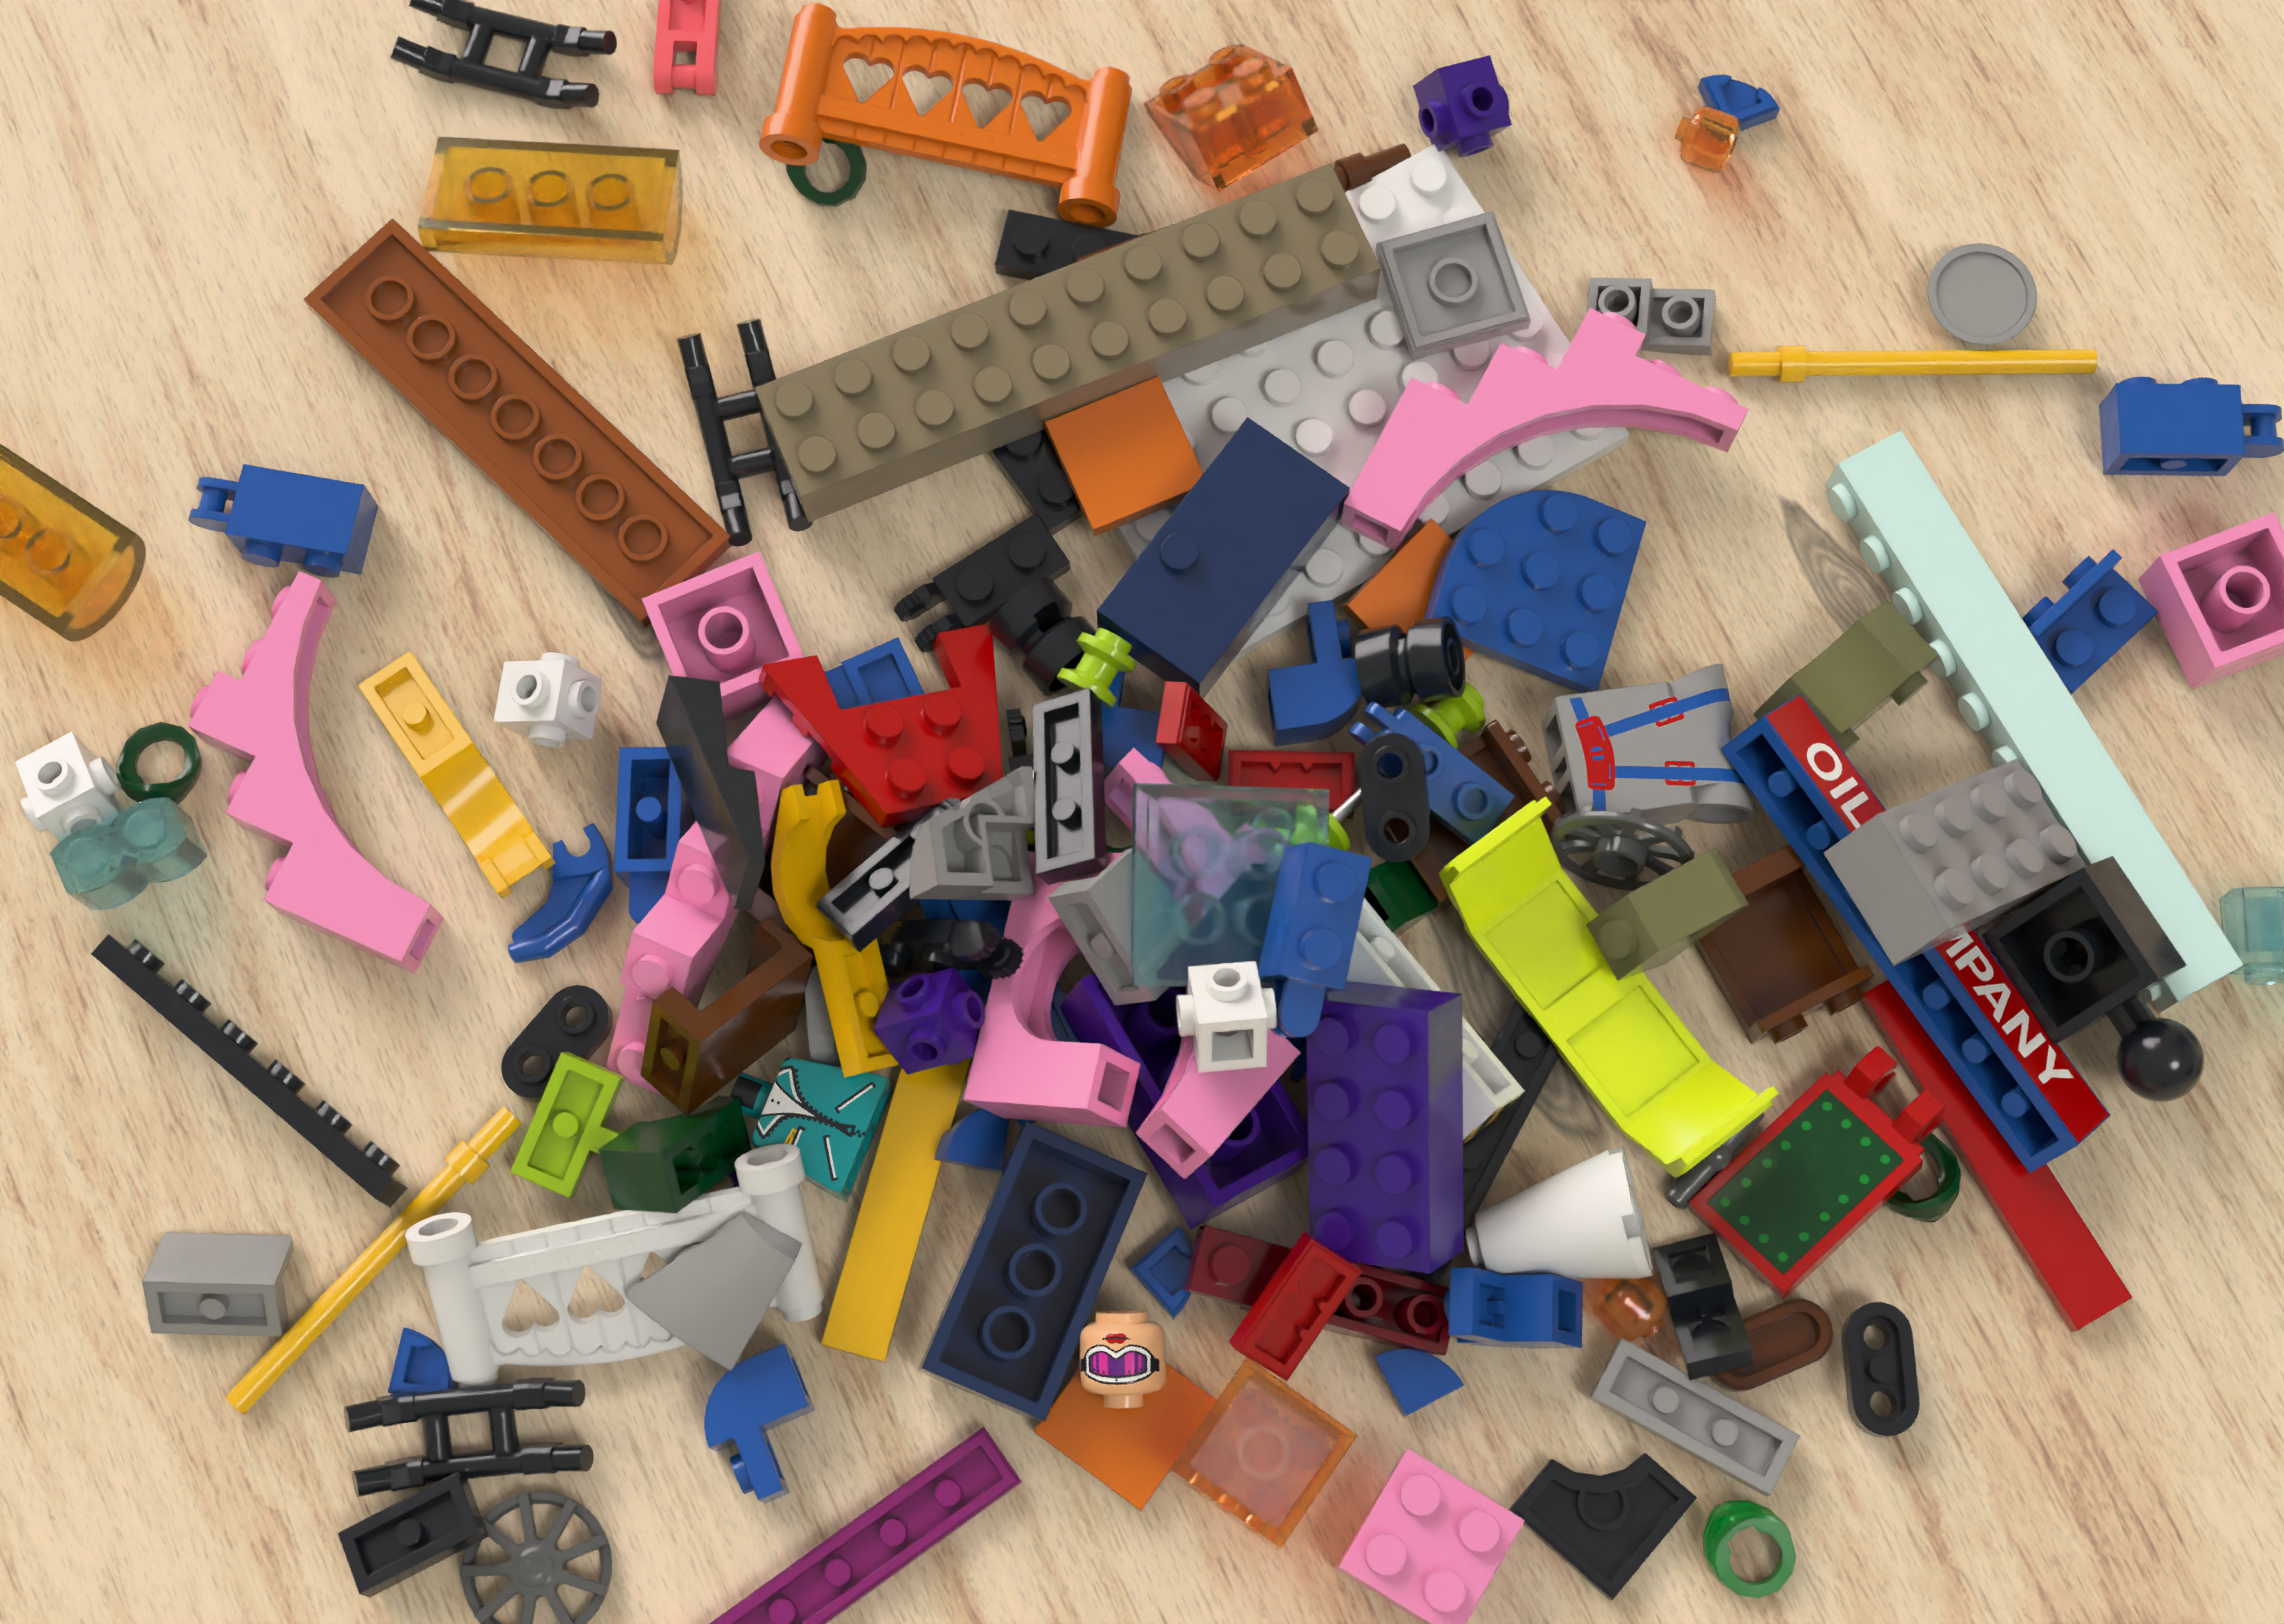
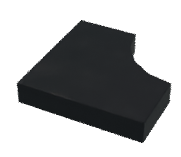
M1646 1453L1639 1456L1623 1470L1601 1476L1574 1472L1551 1459L1508 1510L1524 1519L1523 1525L1611 1601L1697 1497Z

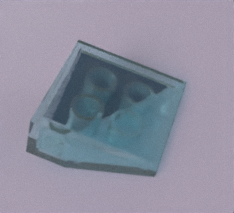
M1153 783L1133 784L1131 986L1188 987V967L1256 961L1258 970L1284 847L1305 842L1329 847V789ZM1259 978L1261 988L1273 987L1274 981Z

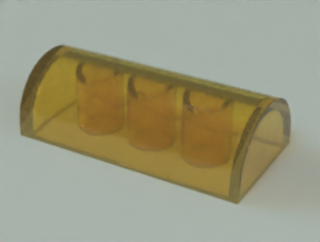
M438 137L417 227L421 243L428 252L672 265L677 255L682 221L683 188L680 152L675 149Z
M0 444V596L68 641L84 640L107 625L131 596L144 568L146 559L145 543L138 534Z

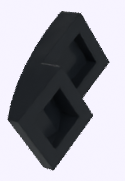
M1711 1233L1651 1248L1689 1380L1755 1365L1752 1347L1735 1301L1732 1281L1716 1234Z

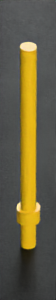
M1804 345L1778 346L1776 352H1730L1728 356V374L1730 377L1776 376L1777 382H1804L1806 376L2094 374L2097 368V353L2095 349L1806 352Z
M503 1106L468 1143L462 1139L444 1158L448 1163L445 1168L225 1396L227 1401L239 1412L245 1414L407 1245L406 1231L414 1224L435 1216L467 1181L473 1185L491 1166L487 1160L523 1123Z

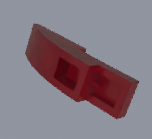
M1207 1225L1199 1226L1184 1291L1240 1306L1239 1309L1250 1311L1292 1248ZM1353 1262L1363 1272L1323 1330L1445 1356L1450 1339L1449 1322L1444 1310V1299L1448 1287Z

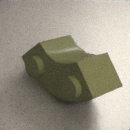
M1886 601L1858 619L1827 649L1793 674L1753 715L1758 720L1797 695L1802 694L1844 753H1846L1860 740L1854 732L1891 699L1900 707L1928 683V680L1921 672L1939 655L1889 601Z

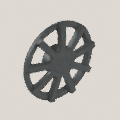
M1585 805L1581 813L1570 815L1566 818L1557 817L1549 838L1559 863L1566 869L1590 882L1627 891H1634L1651 882L1639 881L1638 875L1644 871L1645 866L1656 872L1659 876L1674 870L1673 867L1656 857L1674 860L1683 865L1695 858V851H1692L1682 838L1683 830L1678 826L1667 828L1657 822L1641 817L1642 810L1631 808L1630 813L1626 814L1598 811L1593 805ZM1593 824L1599 831L1586 827L1585 825ZM1611 824L1624 826V828L1622 830H1617ZM1638 829L1647 833L1636 835L1635 831ZM1565 834H1569V835H1574V836H1577V837H1580V838H1583V839H1586V840H1561V839H1562V837H1563ZM1666 842V843L1669 844L1671 847L1661 846V845H1654V844ZM1577 852H1594V857L1584 863L1583 866L1575 863L1567 855ZM1601 870L1614 876L1625 877V880L1597 874V872Z
M526 1492L504 1500L482 1517L489 1538L508 1552L510 1559L507 1563L475 1565L482 1540L464 1550L462 1565L460 1566V1577H462V1585L467 1602L474 1613V1617L480 1624H502L493 1615L516 1594L524 1596L520 1624H533L536 1602L540 1597L547 1599L561 1624H587L595 1616L604 1602L610 1586L612 1554L605 1531L596 1517L587 1508L564 1495L552 1492ZM550 1504L562 1507L546 1538H539L536 1532L532 1505ZM517 1508H520L525 1538L521 1544L515 1543L494 1525L501 1517ZM575 1514L587 1525L594 1538L566 1550H560L557 1546L558 1540ZM599 1549L601 1561L599 1582L569 1573L566 1570V1563ZM507 1576L510 1580L509 1584L484 1606L477 1591L475 1577ZM561 1584L594 1593L588 1606L575 1619L572 1618L557 1592V1588Z

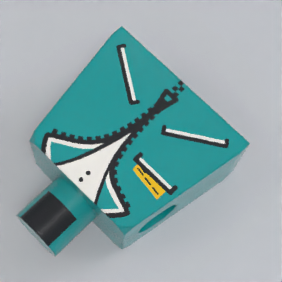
M786 1058L782 1063L774 1084L742 1072L737 1078L730 1096L740 1098L744 1115L759 1120L751 1140L755 1148L773 1144H792L800 1149L805 1171L804 1179L833 1197L847 1203L893 1088L889 1079L881 1075L863 1073L844 1078L841 1067Z

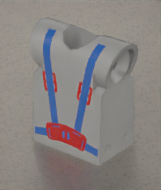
M1723 664L1706 666L1672 683L1663 681L1555 697L1541 721L1554 786L1567 808V813L1563 815L1564 818L1581 813L1585 805H1593L1598 811L1626 814L1630 813L1631 808L1642 810L1641 817L1661 825L1678 823L1684 819L1710 824L1741 823L1754 819L1756 817V809L1752 792L1721 750L1724 745L1731 741L1729 737L1730 722L1734 713ZM1593 824L1585 825L1586 827L1599 831ZM1611 824L1617 830H1622L1624 828V826ZM1565 834L1566 840L1583 839L1574 835Z

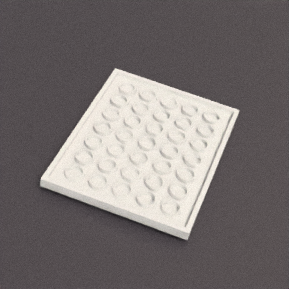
M1435 144L1374 176L1371 182L1345 192L1377 261L1378 258L1375 251L1378 242L1485 213L1445 151L1438 152ZM1505 245L1531 319L1528 329L1412 360L1382 270H1380L1376 299L1183 374L1162 384L1203 473L1248 417L1350 487L1351 490L1411 377L1424 384L1427 382L1440 383L1454 391L1458 395L1459 401L1468 405L1500 343L1513 349L1516 347L1531 349L1540 354L1549 366L1558 369L1570 346V342ZM1625 427L1581 428L1540 436L1497 453L1456 479L1421 513L1400 546L1426 520L1431 518L1453 540L1472 519L1489 507L1514 495L1530 491H1540L1623 446L1627 443L1630 434ZM1181 502L1115 528L1134 561ZM1339 521L1232 662L1304 623L1308 603L1333 600L1335 606L1351 597L1395 551L1341 525Z

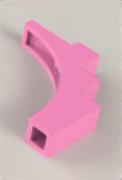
M1589 308L1558 369L1549 366L1540 354L1525 347L1513 349L1500 343L1468 405L1459 401V397L1454 391L1440 383L1427 382L1424 384L1411 377L1344 501L1340 524L1396 551L1421 513L1456 479L1491 456L1540 436L1581 428L1634 427L1683 436L1727 453L1748 409L1738 405L1735 398L1724 390L1715 387L1702 388L1681 378L1680 373L1673 366L1663 361H1646L1638 357L1646 334L1637 331L1635 326L1621 315L1611 312L1602 314Z
M299 571L291 587L285 586L277 595L271 612L273 620L262 641H255L248 649L242 664L243 676L241 680L217 671L210 686L205 685L194 698L190 710L191 721L188 727L206 744L251 763L248 771H241L234 779L228 792L227 801L229 807L225 813L243 829L290 849L286 857H279L271 867L265 882V889L268 892L264 901L285 917L415 974L444 918L430 903L388 880L362 857L339 826L321 787L310 741L309 688L318 643L336 599L321 580Z
M777 694L727 749L729 768L755 771L765 856L774 842L782 789L802 784L805 791L811 781L804 774L811 765L820 770L825 764L828 755L813 737L805 738L791 722L793 713ZM697 821L678 841L664 896L632 932L619 982L626 989L605 1067L623 1075L626 1081L661 1096L663 1095L640 1075L653 1000L673 986L698 1008L719 952L739 910L734 909Z
M1135 748L1116 765L1104 780L1105 803L1129 828L1144 853L1184 876L1176 909L1190 932L1197 927L1248 867H1280L1282 857L1275 851V848L1267 839L1256 834L1244 821L1228 836L1215 824L1208 812L1190 801L1167 779L1161 768L1149 762ZM1186 981V995H1188V981ZM1260 982L1261 988H1269L1273 982ZM1267 1029L1266 1067L1198 1073L1192 1036H1182L1179 1055L1163 1094L1136 1134L1182 1178L1186 1179L1213 1155L1301 1052L1285 1037H1280L1274 1034L1271 1029Z

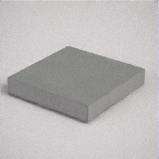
M1493 211L1381 241L1376 244L1375 252L1412 360L1529 328L1531 319Z

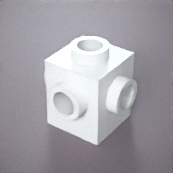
M543 653L539 661L504 662L493 722L526 737L528 742L542 747L563 748L565 747L566 740L592 739L596 714L601 703L602 679L580 668L577 658L562 653Z
M73 732L60 737L15 762L28 795L21 799V805L27 818L38 832L42 833L48 829L66 848L96 835L101 829L123 818L114 795L115 792L121 790V784L117 775L104 757L97 758Z
M1256 961L1188 967V995L1176 997L1177 1021L1180 1037L1192 1036L1198 1073L1266 1067L1267 1029L1276 1028V1004L1273 988H1261Z

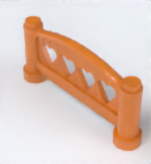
M818 3L805 4L802 6L801 12L796 14L774 113L764 119L759 141L760 149L768 157L789 165H810L818 160L822 140L826 138L1060 188L1057 211L1066 221L1099 228L1109 227L1116 222L1121 195L1117 188H1115L1132 96V87L1129 84L1130 77L1126 72L1113 67H1102L1097 69L1094 77L1088 81L1080 79L1074 74L1030 54L976 37L939 30L908 27L843 28L838 26L836 22L837 15L834 10ZM852 58L861 59L868 66L879 63L885 64L894 73L893 77L864 103L859 102L843 67L844 63ZM910 71L921 72L928 79L936 76L945 77L953 86V89L923 116L918 114L903 81V76ZM968 84H978L987 92L993 89H1002L1011 96L1012 101L986 126L978 128L964 98L962 89ZM1029 96L1038 97L1045 104L1051 102L1064 103L1070 110V115L1042 141L1037 140L1021 106V101Z

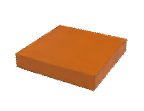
M1159 376L1045 422L1047 435L1094 537L1181 502L1203 475L1200 464Z
M1432 518L1426 520L1350 597L1342 608L1362 629L1398 624L1407 633L1409 627L1414 626L1416 621L1423 620L1438 569L1453 540ZM1463 647L1465 661L1475 651Z
M1166 1363L1165 1385L1156 1392L1143 1394L1142 1407L1106 1408L1103 1407V1395L1090 1393L1083 1388L1079 1368L1050 1408L1046 1421L1040 1422L1034 1433L1139 1511H1142L1219 1401Z

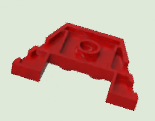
M989 624L937 634L932 648L949 684L950 689L840 709L817 655L764 664L759 681L770 697L777 694L793 713L791 722L805 738L813 737L832 759L830 768L881 828L912 820L915 821L923 817L933 807H938L939 802H943L945 798L950 799L953 797L963 801L1003 778L993 635L989 631Z

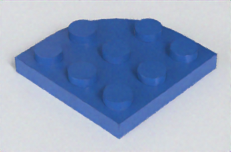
M1530 491L1506 498L1472 519L1452 541L1438 569L1423 620L1450 616L1456 624L1463 647L1579 693L1598 691L1647 521L1591 498L1565 491Z

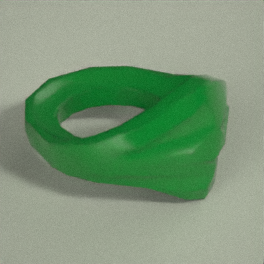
M1729 1500L1715 1506L1710 1513L1703 1532V1549L1710 1571L1717 1580L1740 1596L1760 1598L1779 1591L1793 1574L1796 1559L1791 1534L1786 1524L1769 1508L1748 1500ZM1754 1526L1759 1532L1770 1534L1776 1540L1780 1550V1560L1776 1570L1768 1578L1758 1582H1748L1740 1579L1735 1575L1729 1563L1731 1550L1728 1542L1737 1532Z

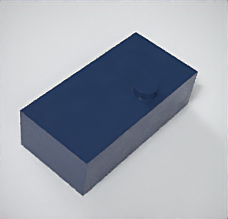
M1247 417L1097 609L1098 629H1106L1130 643L1132 648L1128 655L1164 681L1187 682L1204 699L1339 523L1343 504L1349 494L1350 487Z
M1026 1121L1019 1130L917 1371L1038 1423L1046 1421L1079 1341L1081 1331L1084 1329L1148 1173Z

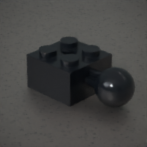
M2113 856L2083 867L1982 934L2054 1045L2084 1031L2107 1016L2122 1038L2117 1050V1067L2120 1077L2132 1092L2150 1101L2167 1102L2185 1096L2196 1086L2204 1069V1053L2198 1038L2188 1027L2178 1021L2156 1018L2141 994L2187 965ZM2082 946L2085 947L2088 954V958L2083 954L2081 950Z

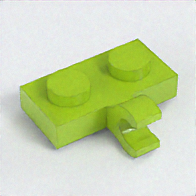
M561 1052L510 1173L567 1198L574 1197L593 1152L600 1154L599 1148L624 1132V1130L605 1124L625 1077L570 1052Z

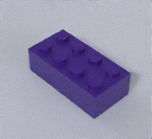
M1093 973L1079 980L1059 1008L1080 1043L1103 1044L1141 1064L1127 1123L1191 1230L1292 1176L1308 1162V1127L1279 1079H1277L1213 1155L1186 1179L1182 1178L1136 1132L1161 1098L1179 1055L1182 1036L1180 1037L1178 1029L1176 997L1186 995V981L1176 980L1155 1001L1114 1005L1096 974Z
M1346 981L1344 991L1325 992L1319 1024L1313 1033L1306 1036L1309 1235L1352 1262L1431 1274L1464 1251L1462 994Z

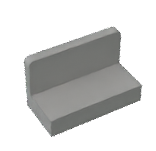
M1139 848L1125 850L1097 877L1064 882L1048 897L1114 1005L1155 1001L1176 981L1159 980L1155 974L1191 932Z
M210 1233L164 1234L142 1281L151 1333L282 1337L288 1322L282 1278L294 1250L292 1237L288 1235Z

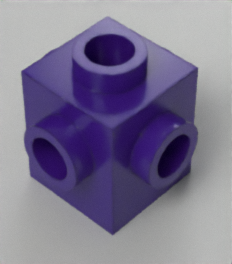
M1490 55L1438 68L1413 85L1419 104L1418 117L1421 129L1430 139L1431 145L1435 144L1438 152L1457 149L1460 158L1483 152L1494 146L1493 136L1512 125L1509 117V99L1505 89L1498 82Z
M955 967L927 975L917 974L905 981L889 986L873 1031L907 1075L946 1064L954 1065L965 1059L972 1058L980 1029L985 1021L984 1005L979 995L970 989Z

